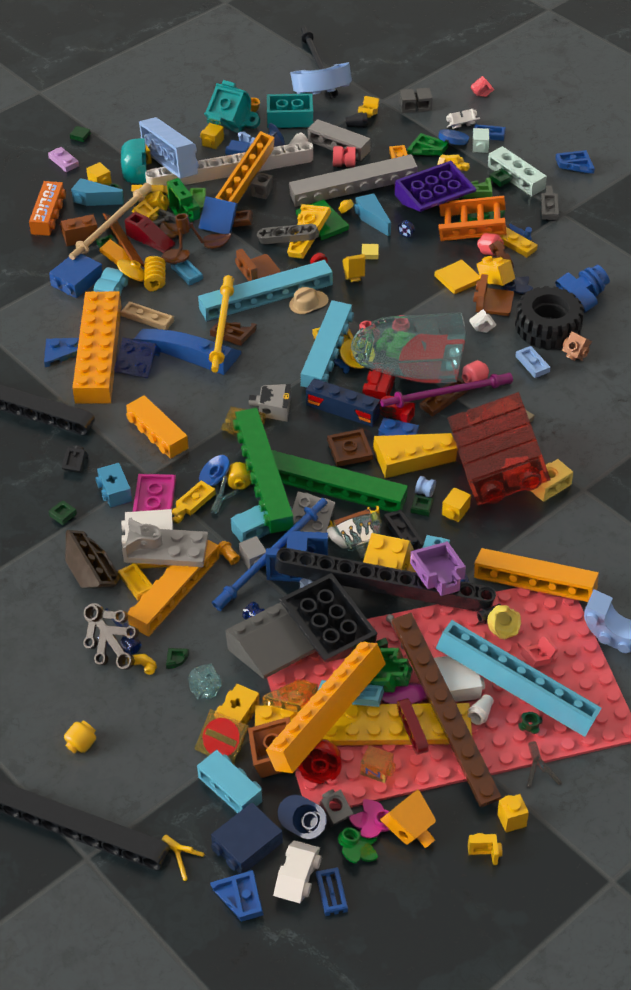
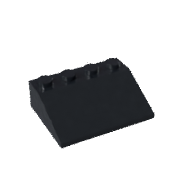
M332 573L279 600L324 662L348 657L360 642L376 643L378 633Z

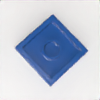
M206 196L199 229L220 234L231 233L238 204Z

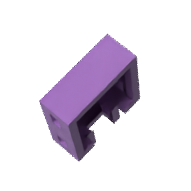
M448 541L411 551L410 564L427 589L435 587L441 596L460 591V582L462 579H465L466 566Z

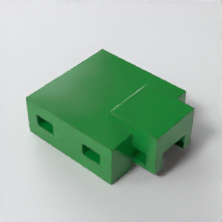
M176 178L167 181L169 208L174 215L177 216L178 214L185 213L188 215L190 223L200 219L199 205L181 180Z
M380 648L386 664L368 685L383 686L384 692H395L396 686H408L413 671L408 659H404L399 648Z

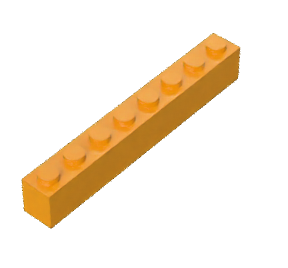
M360 642L293 720L286 725L278 737L273 740L266 751L275 771L293 773L385 666L386 663L378 643Z

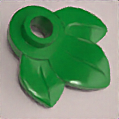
M345 828L340 832L338 842L343 846L342 853L348 861L356 864L360 859L367 862L378 859V855L372 847L377 837H361V831L358 832L353 828Z

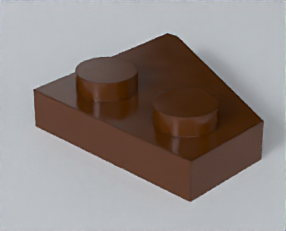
M219 322L210 329V336L216 337ZM226 322L223 340L241 346L256 331L257 324L251 323L250 327L240 326L241 323Z

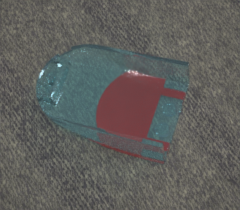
M462 312L391 316L374 320L370 326L365 329L361 328L355 334L351 343L354 359L363 367L411 381L423 383L457 382L467 335Z

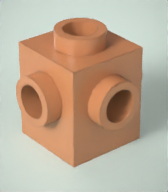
M571 331L569 337L563 342L562 351L567 353L566 357L574 361L576 358L583 360L589 353V346L592 341Z

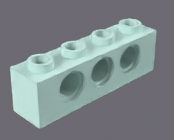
M503 146L489 153L488 167L494 171L502 168L512 175V181L510 182L530 196L545 189L547 176Z

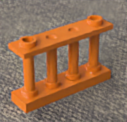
M504 196L455 200L439 205L440 215L445 216V224H439L441 241L482 237L485 233L507 235L505 218H501L500 211L506 210ZM494 211V219L484 220V212ZM477 213V221H468V214ZM451 215H461V222L451 223Z

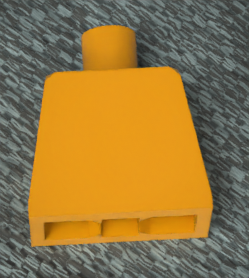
M418 789L380 819L407 845L416 838L424 848L435 841L427 829L436 822V819Z

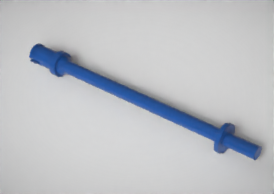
M321 498L312 508L305 507V515L289 531H300L310 520L317 521L318 516L316 514L328 503L326 499ZM288 532L271 549H281L287 543ZM266 553L232 586H225L223 592L212 601V605L218 611H221L231 600H235L237 598V591L266 564Z

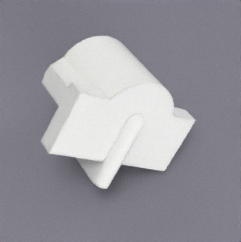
M484 309L469 320L478 332L487 333L496 326L494 320Z

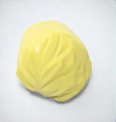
M497 605L489 613L487 624L494 635L506 640L518 634L521 626V616L519 612L510 609L507 605Z

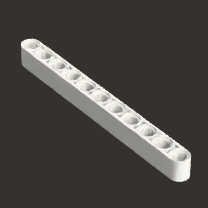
M300 142L274 147V150L260 171L313 161V144L311 142ZM246 152L199 160L198 174L181 178L180 180L184 185L230 177ZM165 167L146 171V183L150 185L167 186V181L179 178Z

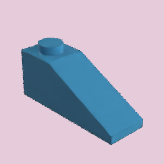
M80 178L71 189L73 202L82 205H121L125 203L122 189Z
M375 194L356 197V204L354 205L355 214H358L365 223L390 236L391 221Z

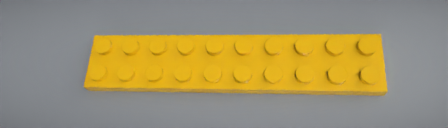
M456 703L472 735L471 717H468L470 704ZM351 704L322 738L328 739L336 746L412 745L399 716L397 704H380L379 707ZM411 704L425 734L427 743L449 744L431 704ZM305 705L255 706V726L290 717L292 721Z

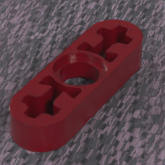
M406 698L397 701L399 716L415 753L419 755L428 752L427 739L410 700Z

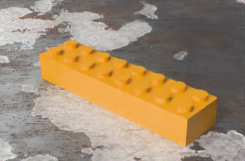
M120 291L85 292L73 380L75 404L111 403L122 308Z

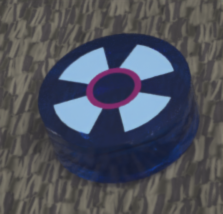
M407 220L402 221L398 225V231L404 237H410L415 232L413 224Z

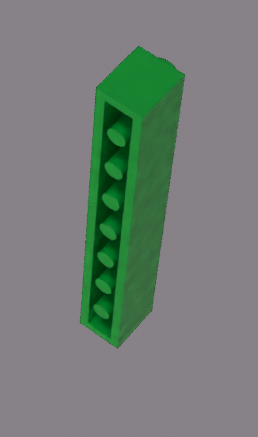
M252 408L236 411V419L233 420L234 430L239 432L237 433L239 444L243 445L241 446L242 455L247 457L245 459L248 471L251 470L250 480L252 484H255V496L260 498L258 502L260 512L265 514L263 515L264 524L269 526L270 533L290 530L294 526L293 513L258 409Z
M272 450L283 484L373 508L379 506V509L388 512L402 510L407 500V485Z

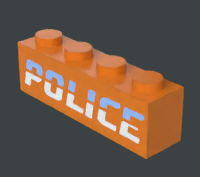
M43 182L29 220L31 234L50 236L52 229H55V221L59 218V210L62 209L63 199L66 198V189L63 187V182Z

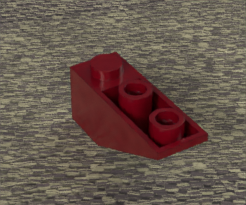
M134 212L125 219L126 236L163 253L175 245V242L148 217Z

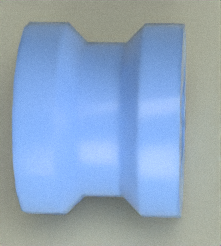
M420 476L415 487V494H424L426 497L431 498L436 487V480H427L424 476Z

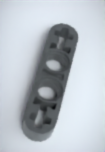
M315 224L268 227L260 229L257 233L261 244L314 240L319 236V230Z

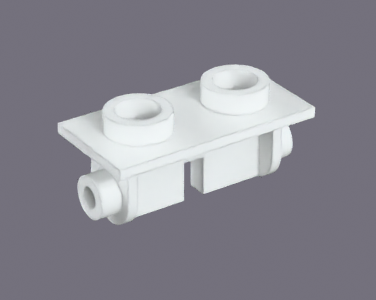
M473 109L462 111L463 117H461L460 112L450 113L446 116L447 122H450L447 128L457 129L462 124L467 126L476 124L475 121L479 120L480 117H475L477 116V111Z

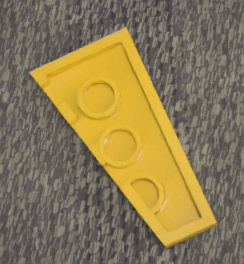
M302 204L301 214L297 218V225L315 224L320 232L331 214L330 207ZM314 240L290 242L287 251L289 257L303 259Z

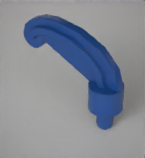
M339 358L334 359V364L344 369V373L349 372V366Z

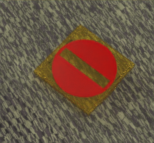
M210 709L194 749L208 756L218 750L222 755H227L233 764L245 740L244 736L248 725Z

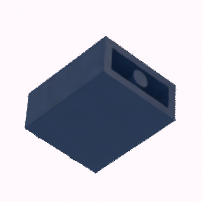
M253 802L211 834V847L218 856L222 855L226 859L227 865L233 871L237 870L240 874L247 872L283 843L282 830Z

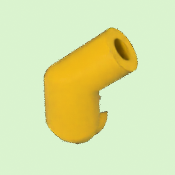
M147 654L133 655L135 659L134 665H142L145 673L148 675L155 673L157 664Z

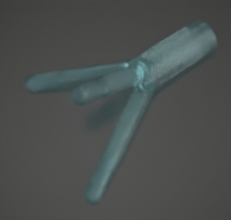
M226 476L223 477L220 491L218 483L214 485L216 499L211 508L212 513L217 514L224 500L241 492V489H237L223 496L227 480Z

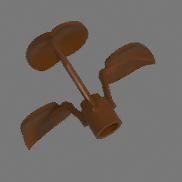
M185 213L175 216L176 224L162 221L160 229L170 239L178 235L180 245L179 249H170L164 252L162 258L165 262L173 264L184 262L189 258V250H182V234L188 233L190 228L200 242L204 243L206 248L222 247L229 241L232 233L211 234L202 239L193 226V222H189L188 215Z

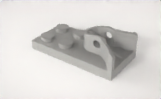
M132 517L129 518L127 542L122 548L124 562L190 567L204 566L208 532L160 529L155 525L141 524L133 520Z

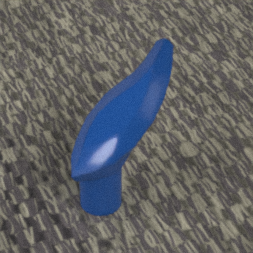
M511 223L509 224L514 232L528 240H532L531 227H526L524 231Z

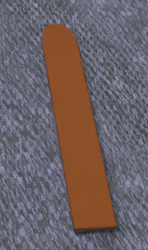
M106 213L102 214L106 221L111 217ZM116 221L110 228L119 240L118 244L123 247L131 261L135 260L144 267L142 259L118 221Z

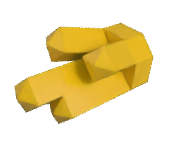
M442 154L439 157L438 165L452 161L460 171H468L470 169L469 163H465L459 154Z

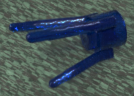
M111 619L116 626L123 627L121 623ZM123 636L120 640L124 651L131 655L136 654L142 647L141 642L137 638L130 639Z

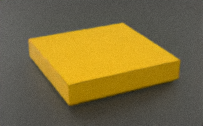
M463 260L435 271L434 275L454 295L475 286L477 280L480 281L481 276Z

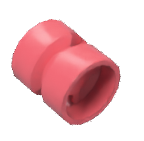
M334 146L333 167L345 165L346 167L354 168L356 164V147L347 146L344 149L343 146Z

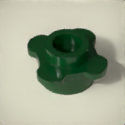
M534 712L523 713L521 716L522 722L518 725L521 731L526 730L532 734L539 733V724L542 723V718Z

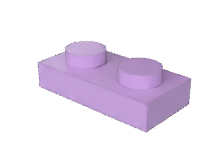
M62 147L48 153L49 158L65 172L79 167V161Z

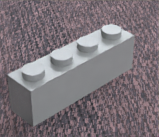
M319 119L308 128V142L333 150L334 146H343L344 149L347 146L356 147V159L360 161L370 152L371 138Z

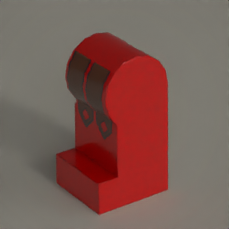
M384 396L382 399L392 398L393 396ZM404 402L402 408L397 407L396 404L384 407L380 404V413L384 417H392L402 422L410 423L415 415V403Z

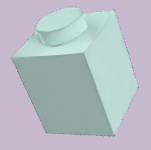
M473 128V152L488 153L489 129Z

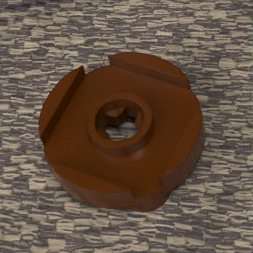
M497 240L489 245L491 252L496 255L495 258L502 257L503 259L511 260L510 255L505 252V247L501 241Z

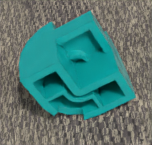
M145 138L128 140L121 148L122 176L127 182L135 184L146 183Z

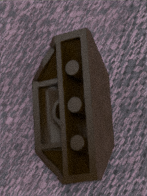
M67 530L65 561L81 588L115 587L121 577L106 552L94 540L88 538L84 531Z

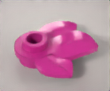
M364 799V812L349 817L353 826L361 829V837L374 838L381 832L390 830L384 823L380 822V819L389 811L384 810L382 804L374 800Z

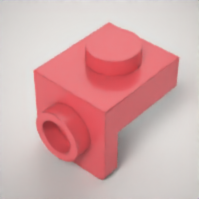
M542 636L537 645L523 647L520 654L534 668L549 665L558 648L547 636Z

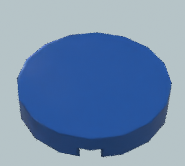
M443 129L438 134L440 140L446 141L447 139L450 144L465 145L469 143L470 137L459 131Z

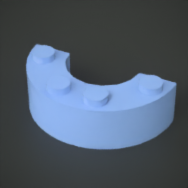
M349 62L335 64L332 67L321 70L290 72L293 91L297 92V94L305 92L319 94L322 90L332 92L337 87L349 86L352 81Z
M593 589L584 612L588 628L602 644L616 648L622 653H631V620L618 614L612 605V597Z

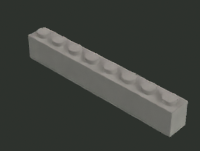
M412 154L289 182L290 196L295 207L302 204L306 205L322 199H332L395 184L397 179L417 173L418 167Z

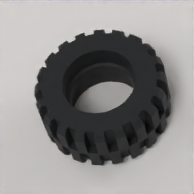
M549 286L534 288L533 291L529 290L517 304L516 331L524 341L526 340L529 345H535L536 348L540 349L542 347L545 350H550L551 348L555 350L560 349L571 331L578 335L581 334L584 308L581 301L566 289H559L555 286L553 288ZM543 317H554L556 319H547Z

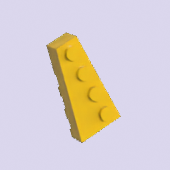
M451 433L374 436L373 451L385 479L456 461L458 450Z

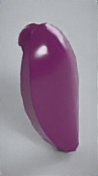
M409 683L408 686H396L395 692H384L381 701L384 704H397V701L408 698L411 704H418L426 701L428 698L421 684Z

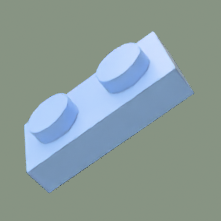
M532 346L516 351L515 357L534 378L550 372V366Z

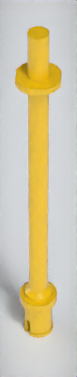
M230 275L223 278V285L220 288V293L223 297L214 351L209 354V360L212 363L211 371L214 373L218 372L219 364L223 363L225 358L221 350L229 297L234 293V278L232 279Z

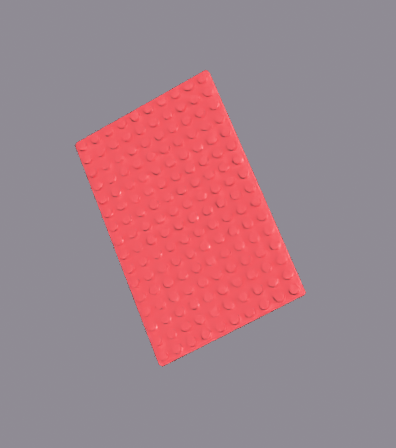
M519 587L497 591L493 606L497 604L507 605L510 609L519 612L521 616V626L518 634L506 640L494 635L490 631L488 624L480 623L476 611L436 604L391 614L394 618L412 613L433 658L448 656L437 650L436 646L442 632L451 620L526 664L528 663L520 654L523 647L537 645L542 636H547L556 645L558 651L549 665L534 668L602 708L584 737L483 677L485 689L482 690V696L485 694L490 695L494 703L491 706L488 720L481 725L471 722L473 740L491 775L631 743V712L595 635L590 631L585 622L584 611L579 600ZM387 615L367 619L378 633L376 641L386 638L388 648H399L404 659L409 661L405 650L401 648V642L391 623L386 620ZM316 651L267 677L274 704L306 705L310 698L318 691L321 680L327 681L333 672L345 661V658L324 662ZM413 669L409 683L421 684ZM427 699L426 701H422L418 704H430V702ZM480 699L468 700V701H462V702H455V703H469V704H470V707H471L472 705H474V704H475L478 700H480ZM534 712L542 718V723L539 724V733L532 734L526 730L521 731L518 725L522 722L521 716L523 713ZM428 744V752L419 755L415 753L412 745H338L337 748L340 750L342 758V768L336 779L332 781L331 779L324 780V783L318 784L303 778L298 768L294 771L303 797L320 805L319 802L323 799L322 795L332 789L335 792L341 789L350 808L363 805L364 799L378 802L412 794L417 789L421 792L467 781L450 744ZM337 801L329 803L332 811L341 810V806Z

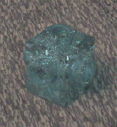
M212 663L193 668L187 677L190 690L195 694L197 700L215 697L222 686L221 678L216 673Z

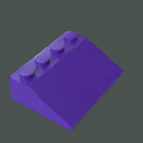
M452 161L395 181V196L403 205L420 212L476 192L473 184Z

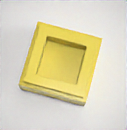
M362 244V254H365V259H378L379 244Z

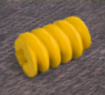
M149 256L144 261V287L148 291H156L165 285L166 262L161 257Z

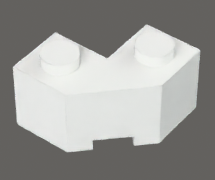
M295 840L288 846L286 862L284 866L280 867L273 896L301 903L305 897L309 896L312 886L311 883H308L310 875L315 869L319 868L321 863L320 847Z

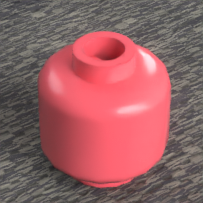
M485 233L478 240V248L483 255L496 256L495 253L491 252L489 245L497 240L501 241L503 245L504 242L498 234Z
M473 361L462 369V379L465 383L488 379L489 369L481 361Z

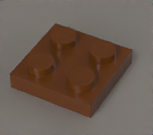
M363 429L327 436V442L337 467L373 460V453Z

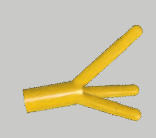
M164 835L161 840L167 843L170 849L175 852L183 880L187 881L188 878L180 855L181 851L201 857L205 854L194 850L193 847L180 845L168 835Z

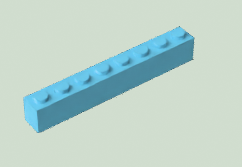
M322 260L234 285V293L229 297L227 315L293 297L296 290L302 287L317 290L333 285V272L326 261ZM220 290L198 296L199 309L206 321L217 319L220 316L223 297Z
M453 620L450 621L442 632L436 646L437 650L585 737L602 709L601 707Z

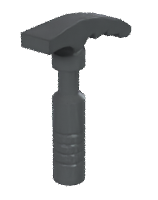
M162 209L159 210L158 214L163 215V218L152 221L157 226L161 225L162 221L168 222L171 220L176 223L175 215Z

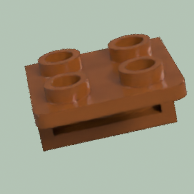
M243 249L236 250L237 258H235V263L248 281L281 272L267 254L250 259Z
M481 274L480 281L477 280L476 291L478 292H474L473 302H476V312L484 309L489 314L509 316L514 292L487 288L488 275Z

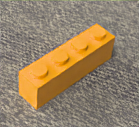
M145 395L126 405V416L129 422L134 423L138 430L144 433L150 442L155 443L159 450L170 459L189 449L188 436Z

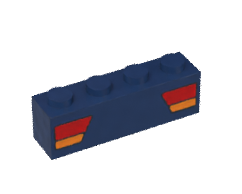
M315 378L306 389L307 406L373 427L380 416V399Z

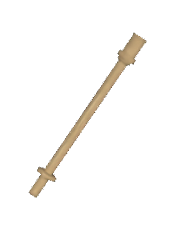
M144 183L141 188L133 192V197L84 242L77 241L75 244L76 249L69 254L70 259L74 260L80 254H87L89 252L88 246L137 201L142 202L145 196L152 191V186L149 183Z

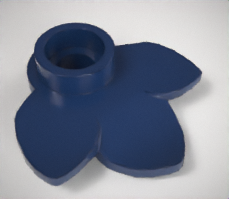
M529 276L515 277L511 282L501 286V290L525 294L529 290H533V287L528 285Z

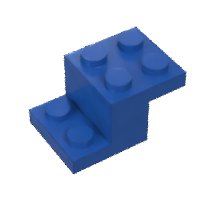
M288 531L287 548L328 556V533ZM266 548L267 580L300 582L303 579L278 573L275 569V561L279 549Z

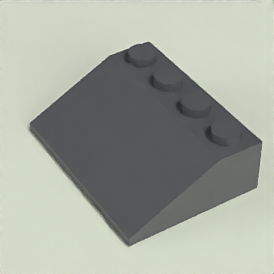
M281 602L225 630L228 650L263 679L316 652Z

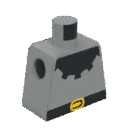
M291 384L263 385L260 395H249V406H259V415L261 417L288 421Z

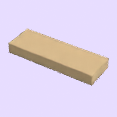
M130 301L121 311L122 317L157 329L167 330L174 322V316Z

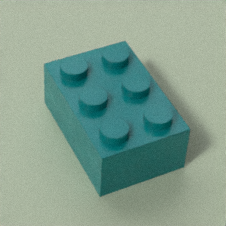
M312 93L267 94V128H269L268 125L270 123L274 124L277 128L310 127L313 124Z

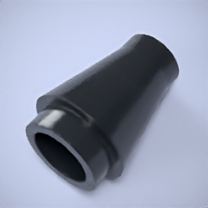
M362 111L345 117L347 126L365 127V125H368L367 112L363 113Z

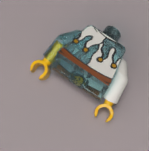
M376 506L375 511H371L370 507H368L367 510L334 520V525L330 520L326 533L338 546L344 549L347 548L348 552L357 549L360 559H364L371 533H380L382 523L379 506Z

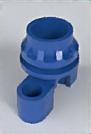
M595 265L593 268L587 267L584 271H580L578 279L567 272L555 281L556 287L566 289L569 293L572 292L581 301L584 313L598 304L596 297L610 283L606 271L600 265Z

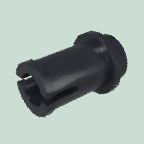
M497 605L487 609L481 608L477 612L479 622L487 624L489 613Z

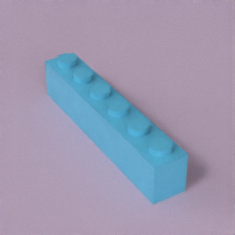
M331 301L301 372L302 387H308L314 378L328 383L329 371L332 372L334 359H337L339 355L338 347H341L344 343L343 336L344 334L347 335L349 322L352 323L354 318L351 304Z

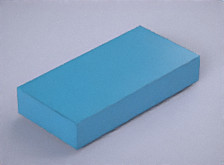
M188 259L181 263H171V268L188 285L203 279V274Z

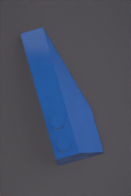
M142 329L133 339L135 343L211 370L212 363L209 360V354L215 348V341L162 329ZM222 344L221 352L225 355L224 362L219 364L217 373L225 375L242 353L238 349Z

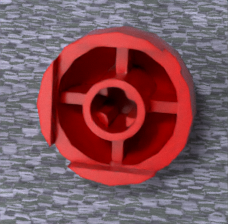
M321 739L298 766L303 778L318 784L324 783V780L331 779L332 781L336 779L342 768L340 750L328 739Z

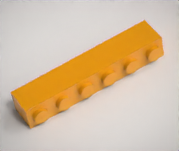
M262 131L259 132L215 197L216 199L234 203L239 202L257 172L260 171L274 150L275 137Z
M208 540L203 567L174 565L168 567L163 576L154 582L152 588L141 596L140 601L129 609V626L137 627L140 633L149 637L220 558L219 545Z
M481 548L474 563V578L588 602L593 589L597 590L599 572Z

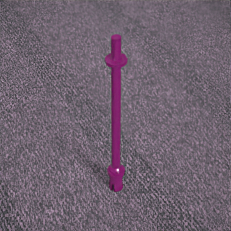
M510 372L501 375L492 374L489 379L402 395L401 392H396L394 397L380 400V404L382 407L396 404L397 407L402 408L404 402L486 386L498 388L500 385L512 384L513 376Z

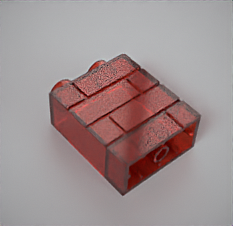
M519 392L467 410V412H461L448 417L467 480L478 506L485 503H497L505 496L522 490H534L542 483L551 480Z

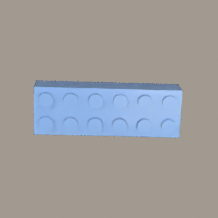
M157 117L139 121L141 138H145V144L150 149L151 157L180 179L198 174L197 168L199 164L195 155L197 148L192 141Z

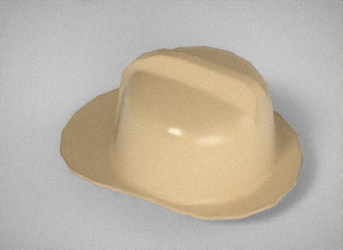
M302 287L296 290L289 307L294 313L306 314L326 306L328 297L323 292L316 291L313 288Z

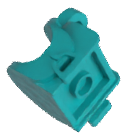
M223 80L222 84L216 83L215 90L204 113L207 117V123L220 125L237 133L241 132L245 127L257 128L261 119L256 112L251 111V98L249 94L237 88L233 82Z

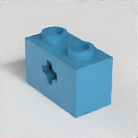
M119 463L97 469L98 477H95L98 488H102L103 500L108 501L110 508L132 501L130 486Z

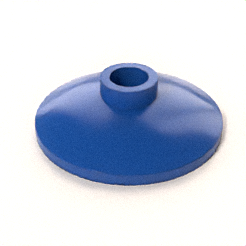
M218 455L209 460L200 472L199 482L203 481L212 487L223 480L230 467L229 458L225 455Z

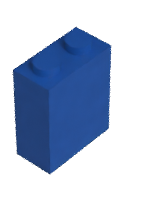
M80 254L74 260L68 257L49 272L51 286L78 298L101 278L103 273L102 264L83 254Z

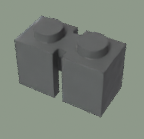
M418 88L416 91L413 89L400 90L399 104L402 113L415 112L414 102H416L418 112L432 111L430 88Z

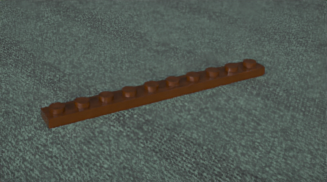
M412 613L392 619V625L480 808L501 800L496 784Z

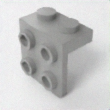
M298 492L292 509L294 525L305 515L304 508H312L321 498L309 493ZM326 499L328 503L316 514L318 520H310L300 531L326 533L330 518L334 513L335 502Z

